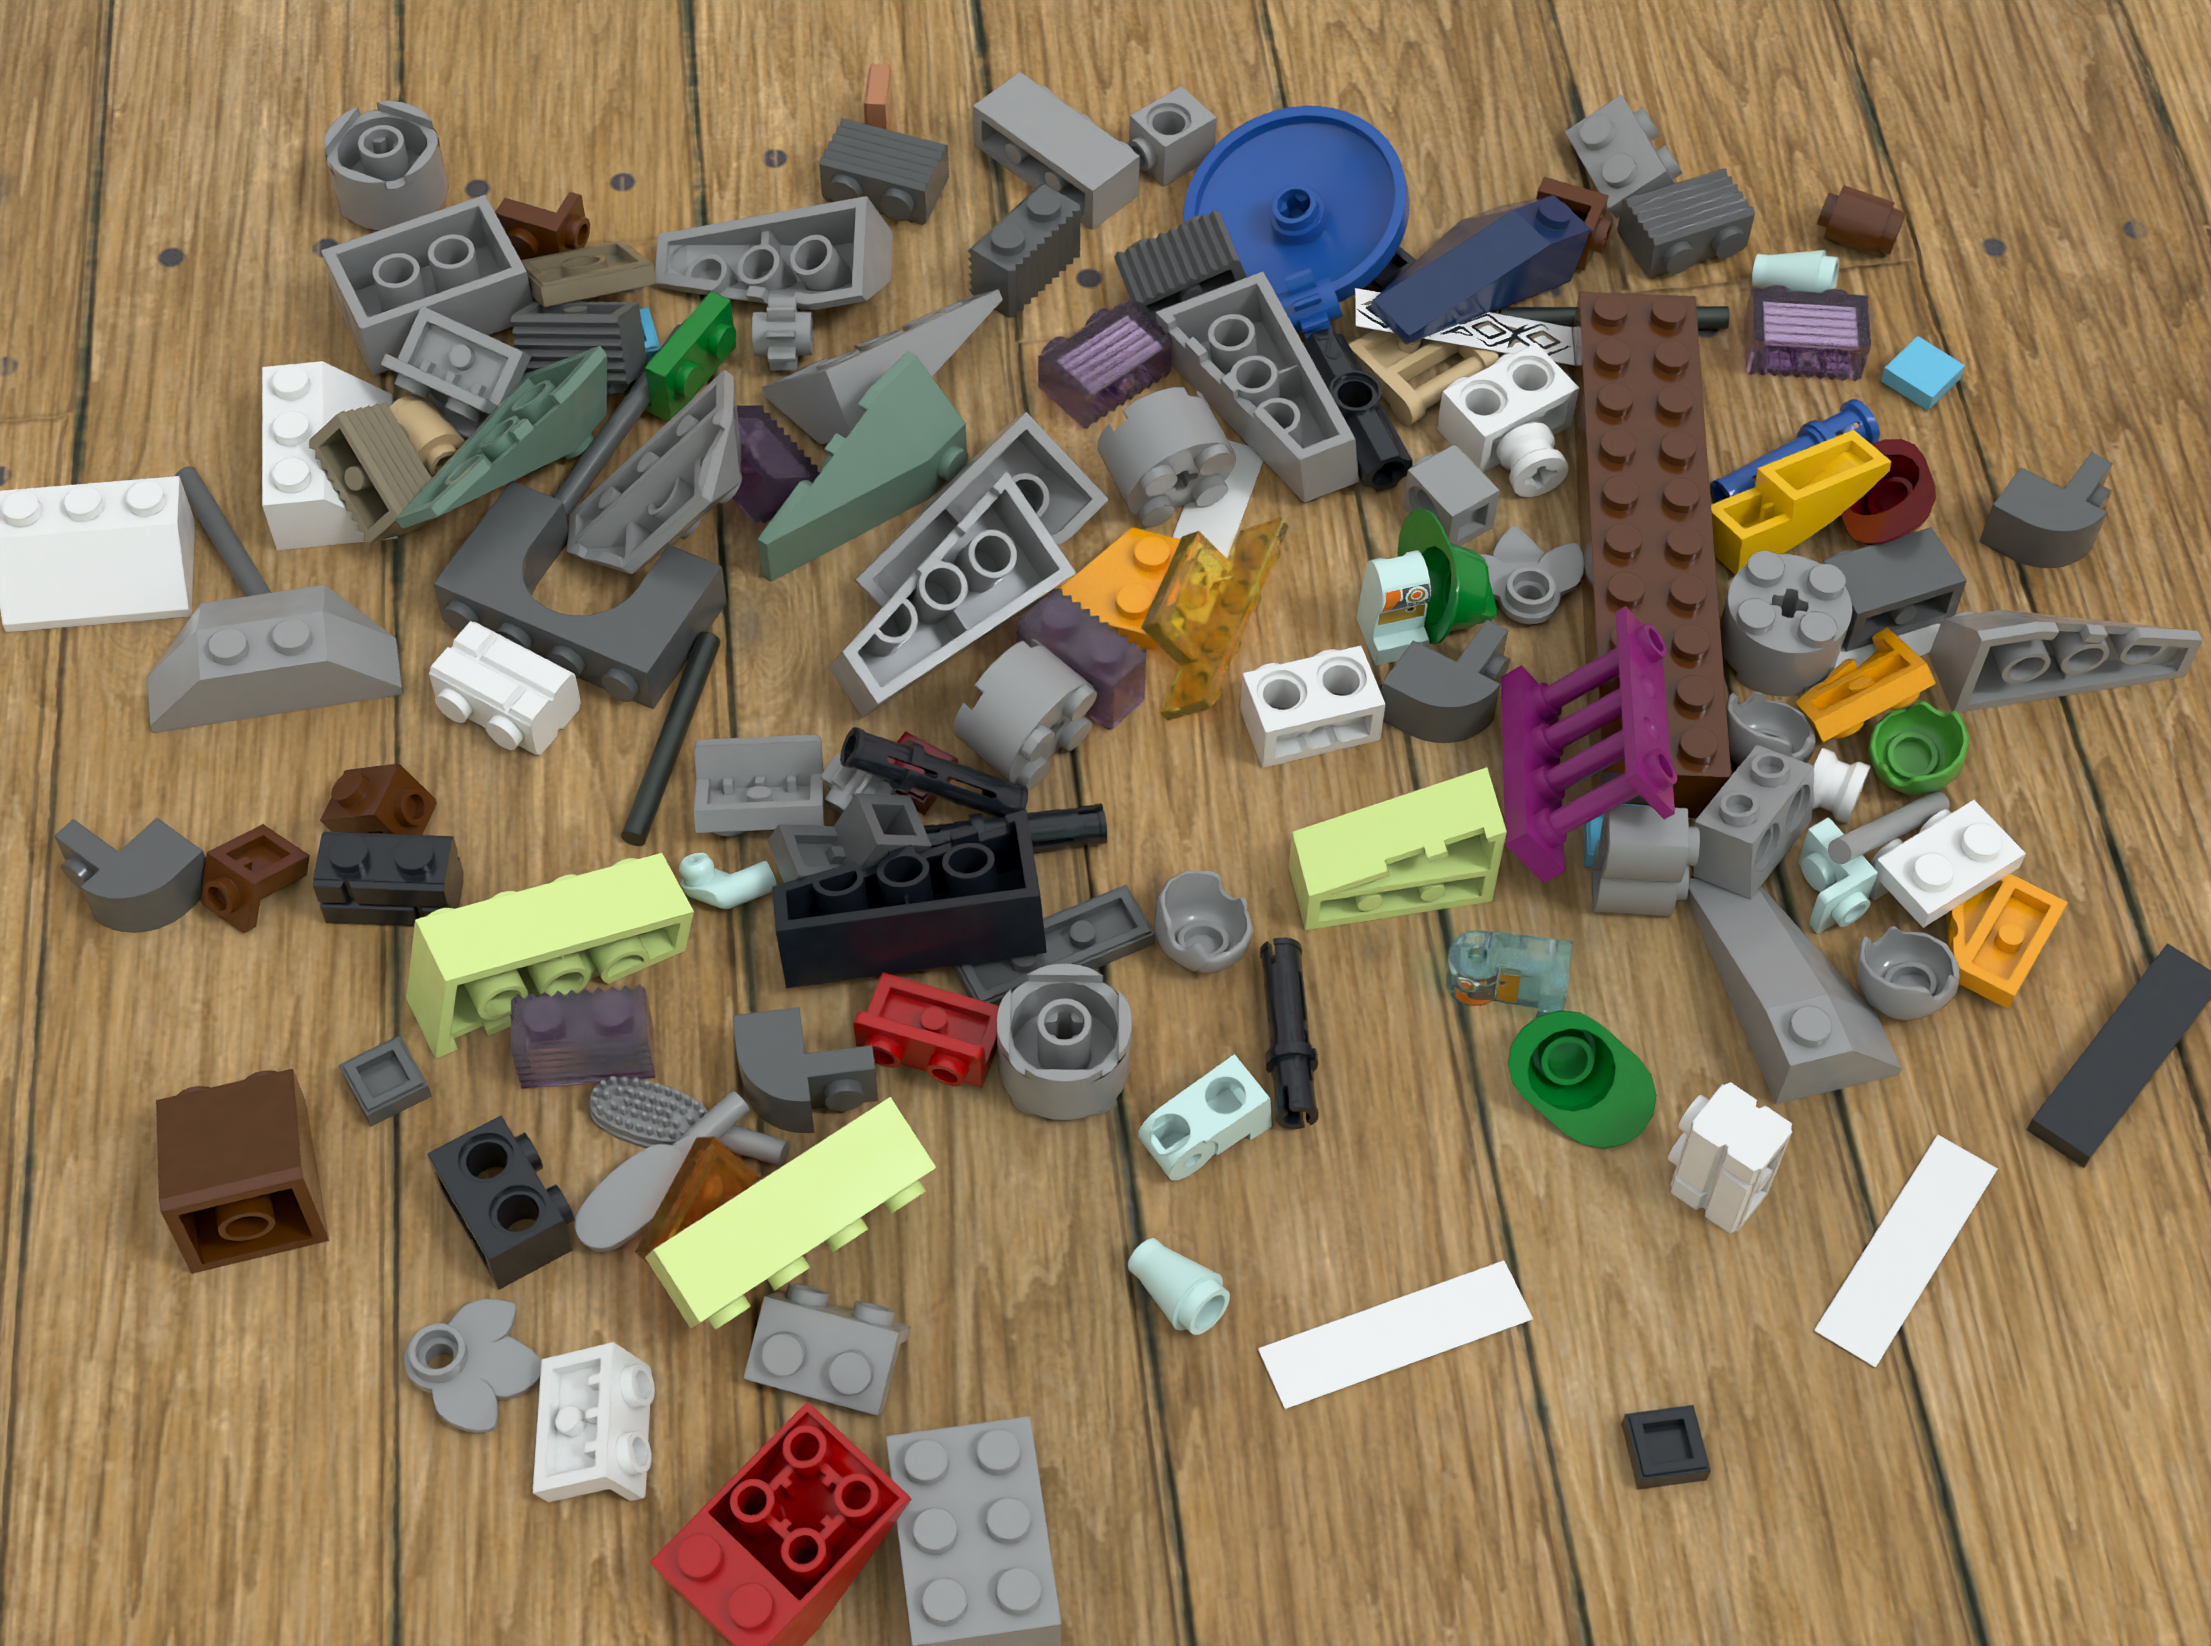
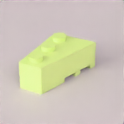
M1486 767L1293 831L1289 870L1305 931L1493 901L1507 831L1488 768Z

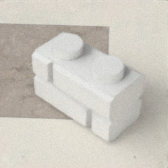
M470 621L454 639L453 646L451 648L447 647L430 667L429 676L435 694V703L440 711L455 722L464 723L469 719L481 725L497 744L508 750H514L517 746H520L535 755L541 756L557 737L558 730L560 728L564 729L580 708L581 700L574 673L476 622Z
M1731 1082L1726 1085L1722 1084L1710 1100L1701 1094L1693 1101L1678 1125V1129L1684 1133L1677 1140L1667 1158L1668 1161L1676 1166L1670 1184L1672 1186L1671 1194L1695 1210L1704 1208V1216L1729 1234L1735 1231L1738 1232L1768 1195L1792 1134L1791 1122L1767 1106L1757 1108V1100Z

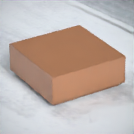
M871 64V68H868L863 103L865 124L890 130L893 108L891 65Z

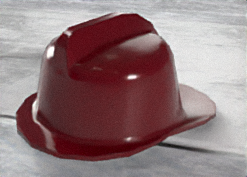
M1884 439L1871 444L1891 461L1890 471L1878 483L1842 513L1846 530L1856 542L1865 545L1888 543L1906 534L1915 532L1930 516L1936 500V485L1924 455L1915 444L1903 439Z

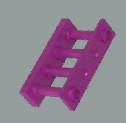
M1626 606L1615 612L1617 647L1550 685L1545 682L1538 683L1522 665L1501 677L1504 821L1507 831L1505 845L1543 883L1565 872L1564 842L1567 841V833L1638 795H1641L1663 819L1675 814L1673 784L1677 782V774L1670 755L1663 658L1666 657L1667 650L1656 628L1650 623L1643 625ZM1619 675L1620 688L1559 721L1558 716L1562 713L1561 707ZM1622 716L1623 729L1560 763L1564 747ZM1625 758V773L1562 806V799L1565 797L1566 789Z

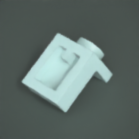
M1829 817L1808 829L1798 860V864L1801 866L1802 873L1807 882L1815 890L1821 892L1817 897L1809 921V925L1817 934L1836 923L1840 927H1845L1859 919L1870 906L1869 896L1878 874L1863 855L1845 864H1838L1830 858L1828 853L1829 843L1844 834Z

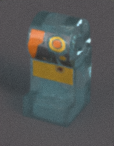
M1477 930L1465 932L1452 942L1449 949L1446 987L1453 998L1468 1006H1483L1494 1001L1537 1008L1536 1017L1558 1010L1564 1011L1573 942L1499 931Z

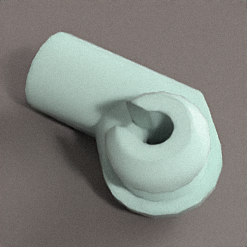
M705 853L688 855L679 865V872L682 877L680 885L683 891L692 899L720 909H732L773 892L772 887L777 885L767 861H762L733 874L714 868L713 861Z

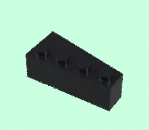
M1027 809L1005 815V826L978 834L975 825L950 832V843L916 853L912 844L888 851V856L875 866L862 869L856 863L851 862L773 886L775 931L786 988L881 976L882 972L896 974L1047 953L1041 896Z

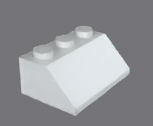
M323 361L262 367V506L277 551L366 542L364 541V532L358 531V522L352 520V512L346 510V501L339 500L340 491L333 489L334 481L327 479L328 471L321 469V460L315 459V450L309 448V440L334 416L344 410L347 412L360 407L363 409L368 405L371 407L377 403L380 405L384 402L390 407L394 400L392 394ZM398 536L391 537V538H387V539H383V540L398 539Z
M180 476L0 491V611L5 632L191 617L195 519Z

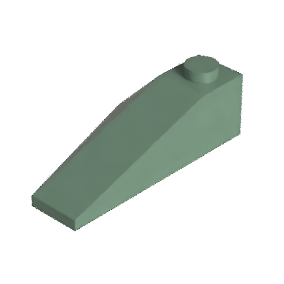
M601 346L527 373L397 516L395 520L401 528L404 529L439 517L557 459L565 457L567 460H570L584 452L595 439L591 432L607 415V354Z
M907 351L868 389L858 403L865 413L846 438L838 433L833 436L825 447L828 455L822 464L820 474L813 483L809 480L799 482L758 537L762 577L772 582L930 499L947 481L950 482L967 465L969 455L966 443V423L919 358Z

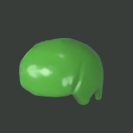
M1920 701L1907 708L1890 711L1873 726L1867 755L1877 777L1886 786L1906 795L1919 796L1941 792L1960 775L1967 755L1970 737L1961 715L1956 710L1946 713L1937 710L1926 701Z

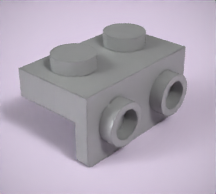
M1622 94L1565 131L1599 192L1609 195L1607 206L1616 219L1620 217L1623 199L1676 183L1674 179L1683 174L1667 146L1664 145L1657 150L1652 143V140L1658 137L1660 133L1645 109L1642 107L1633 112Z
M421 306L398 359L385 354L381 365L398 373L394 382L395 385L425 399L428 398L431 389L449 396L445 408L478 422L482 412L490 415L520 382L531 356Z
M819 735L702 739L695 742L696 790L694 822L696 833L714 832L721 836H735L745 831L775 830L778 824L824 826L825 802L823 800L825 798V782L820 778L824 772L822 739Z
M789 1283L786 1292L777 1291L764 1296L743 1379L877 1416L884 1412L900 1344L908 1340L911 1328L909 1325L894 1321L895 1310L864 1301H855L853 1310L827 1303L829 1296L827 1291L797 1283Z

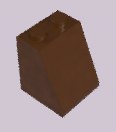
M293 1069L280 1072L272 1070L259 1071L249 1075L245 1080L211 1088L206 1086L190 1087L181 1091L176 1096L156 1100L160 1211L192 1274L329 1241L306 1100Z

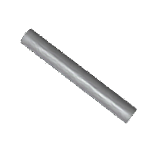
M1934 792L1832 840L1828 846L1829 856L1834 862L1845 864L1924 825L1938 812L1944 809L1949 810V800L1942 792Z

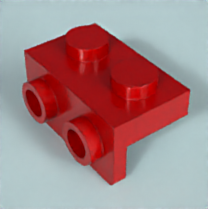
M882 972L867 1012L858 1011L853 1022L856 1047L872 1045L874 1063L881 1066L894 1068L902 1064L925 1071L931 1078L946 1085L961 1086L963 1083L983 1088L998 1048L997 1013L999 1006Z

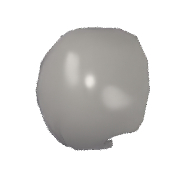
M1758 691L1754 692L1749 699L1741 704L1737 703L1738 696L1734 693L1728 696L1726 712L1730 760L1733 764L1739 767L1756 745L1805 763L1810 760L1815 748V731L1805 714L1787 703L1766 700L1762 693Z
M1186 870L1168 879L1158 897L1154 914L1155 938L1163 952L1170 959L1191 971L1212 973L1222 971L1244 957L1254 931L1249 912H1247V902L1243 896L1233 898L1223 889L1221 876L1218 873Z
M1896 926L1890 927L1880 939L1873 943L1867 936L1861 940L1857 969L1858 985L1868 1004L1888 1017L1905 1021L1921 1019L1945 1007L1956 995L1960 978L1959 964L1946 943L1925 932L1901 931Z

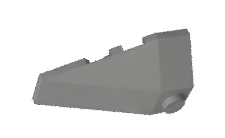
M864 196L658 234L656 285L660 289L708 295L712 291L725 298L768 304V297H796L797 308L818 310L865 302L891 281L893 232L869 198Z
M999 289L964 298L904 324L905 332H903V329H898L879 337L871 338L855 345L856 350L846 352L829 360L822 359L763 386L762 389L769 401L820 445L829 443L836 433L846 438L865 413L859 407V401L868 389L907 351L917 356L933 377L1003 300Z
M1025 412L1012 419L854 581L882 608L1006 471L1012 477L1057 545L1067 542L1109 499L1035 420Z
M1995 610L1982 613L1967 611L1942 619L1929 656L1951 710L1961 713L2185 677L2203 640L2199 632L2195 630L2010 610Z
M1696 877L1689 879L1687 901L1775 1105L1899 1075L1901 1066L1876 1012L1762 886L1751 899H1748Z

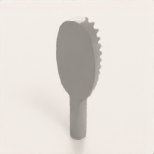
M611 1076L608 1080H601L600 1084L593 1088L589 1100L591 1119L597 1127L616 1138L645 1148L658 1144H674L709 1112L698 1100L679 1090L672 1089L670 1086L652 1083L649 1080L643 1081L638 1078L628 1079L626 1076L622 1078ZM737 1125L732 1126L712 1145L719 1149L777 1166L784 1164L789 1151L788 1140Z
M732 1090L674 1144L650 1146L630 1157L613 1170L590 1193L577 1212L574 1223L576 1234L581 1242L593 1251L601 1253L614 1252L617 1248L627 1245V1242L636 1239L642 1232H646L647 1228L654 1224L659 1217L663 1216L664 1212L678 1198L686 1185L688 1167L750 1111L743 1098Z

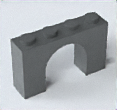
M515 481L510 482L433 583L442 620L459 633L470 621L476 622L574 673L576 679L580 678L604 688L608 694L620 701H634L654 709L687 662L698 633L707 632L727 604L722 566L668 544L635 592L616 607L592 615H567L553 611L540 604L532 595L539 581L568 543L569 528L564 503L559 499Z

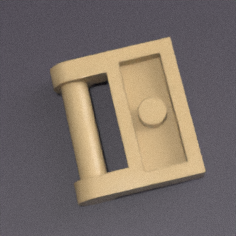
M1373 330L1348 344L1362 370L1379 381L1382 397L1390 403L1391 409L1398 421L1406 426L1423 418L1426 413L1425 409L1439 402L1442 397V391L1447 389L1455 380L1462 377L1469 378L1492 366L1499 359L1496 351L1424 338L1405 344L1395 333ZM1457 352L1465 358L1462 362L1415 389L1407 383L1410 379Z

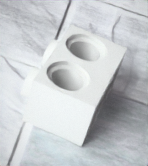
M1535 343L1517 353L1505 354L1492 366L1469 378H1459L1451 383L1447 389L1443 390L1437 430L1451 445L1456 444L1482 472H1485L1500 464L1496 453L1497 445L1504 435L1514 428L1528 423H1544L1550 428L1552 434L1555 435L1572 426L1579 387Z
M1362 646L1340 651L1329 649L1316 654L1314 657L1284 664L1269 663L1258 667L1254 671L1242 674L1240 711L1262 768L1381 739L1385 702Z

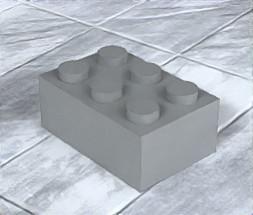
M486 195L321 250L334 299L372 376L391 370L381 365L384 355L388 354L398 359L421 306L488 336L514 327L510 322L512 315L533 303L527 271Z
M1030 1416L886 1436L891 1479L912 1499L896 1521L912 1646H1061V1618Z

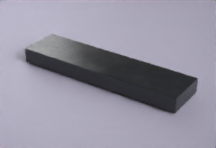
M2167 943L2038 1110L2026 1130L2085 1168L2211 1001V970Z

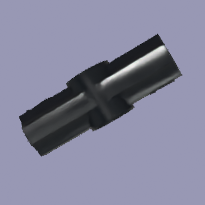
M1330 328L1311 333L1303 345L1355 437L1358 476L1364 487H1372L1377 492L1396 487L1399 481L1407 476L1408 470L1413 465V460L1381 404L1382 389L1379 381L1362 370L1343 334H1336Z

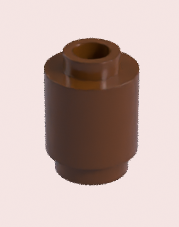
M1843 185L1839 195L1828 193L1817 225L1827 228L1824 235L1825 240L1875 256L1877 251L1890 255L1906 212L1893 208L1895 204L1893 201Z

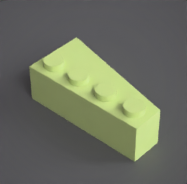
M662 853L640 859H624L611 867L581 875H564L551 883L518 892L505 891L493 896L489 900L463 907L438 909L426 917L415 919L406 999L434 1058L437 1059L458 1050L454 1039L483 1026L487 1035L490 1036L513 1026L510 1017L512 1013L542 1000L547 1001L550 1009L573 1000L574 995L579 993L587 985L588 981L600 976L606 984H610L686 951L694 911Z
M889 1097L653 1249L645 1258L689 1327L693 1328L708 1318L716 1330L751 1307L744 1294L767 1279L774 1291L810 1268L803 1255L822 1242L826 1241L834 1252L868 1230L861 1217L872 1209L884 1203L890 1214L924 1193L926 1190L919 1179L935 1169L936 1166L892 1098Z

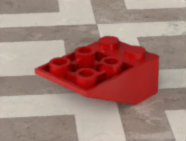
M807 1401L658 1552L650 1563L666 1585L728 1646H803L826 1620L912 1499Z

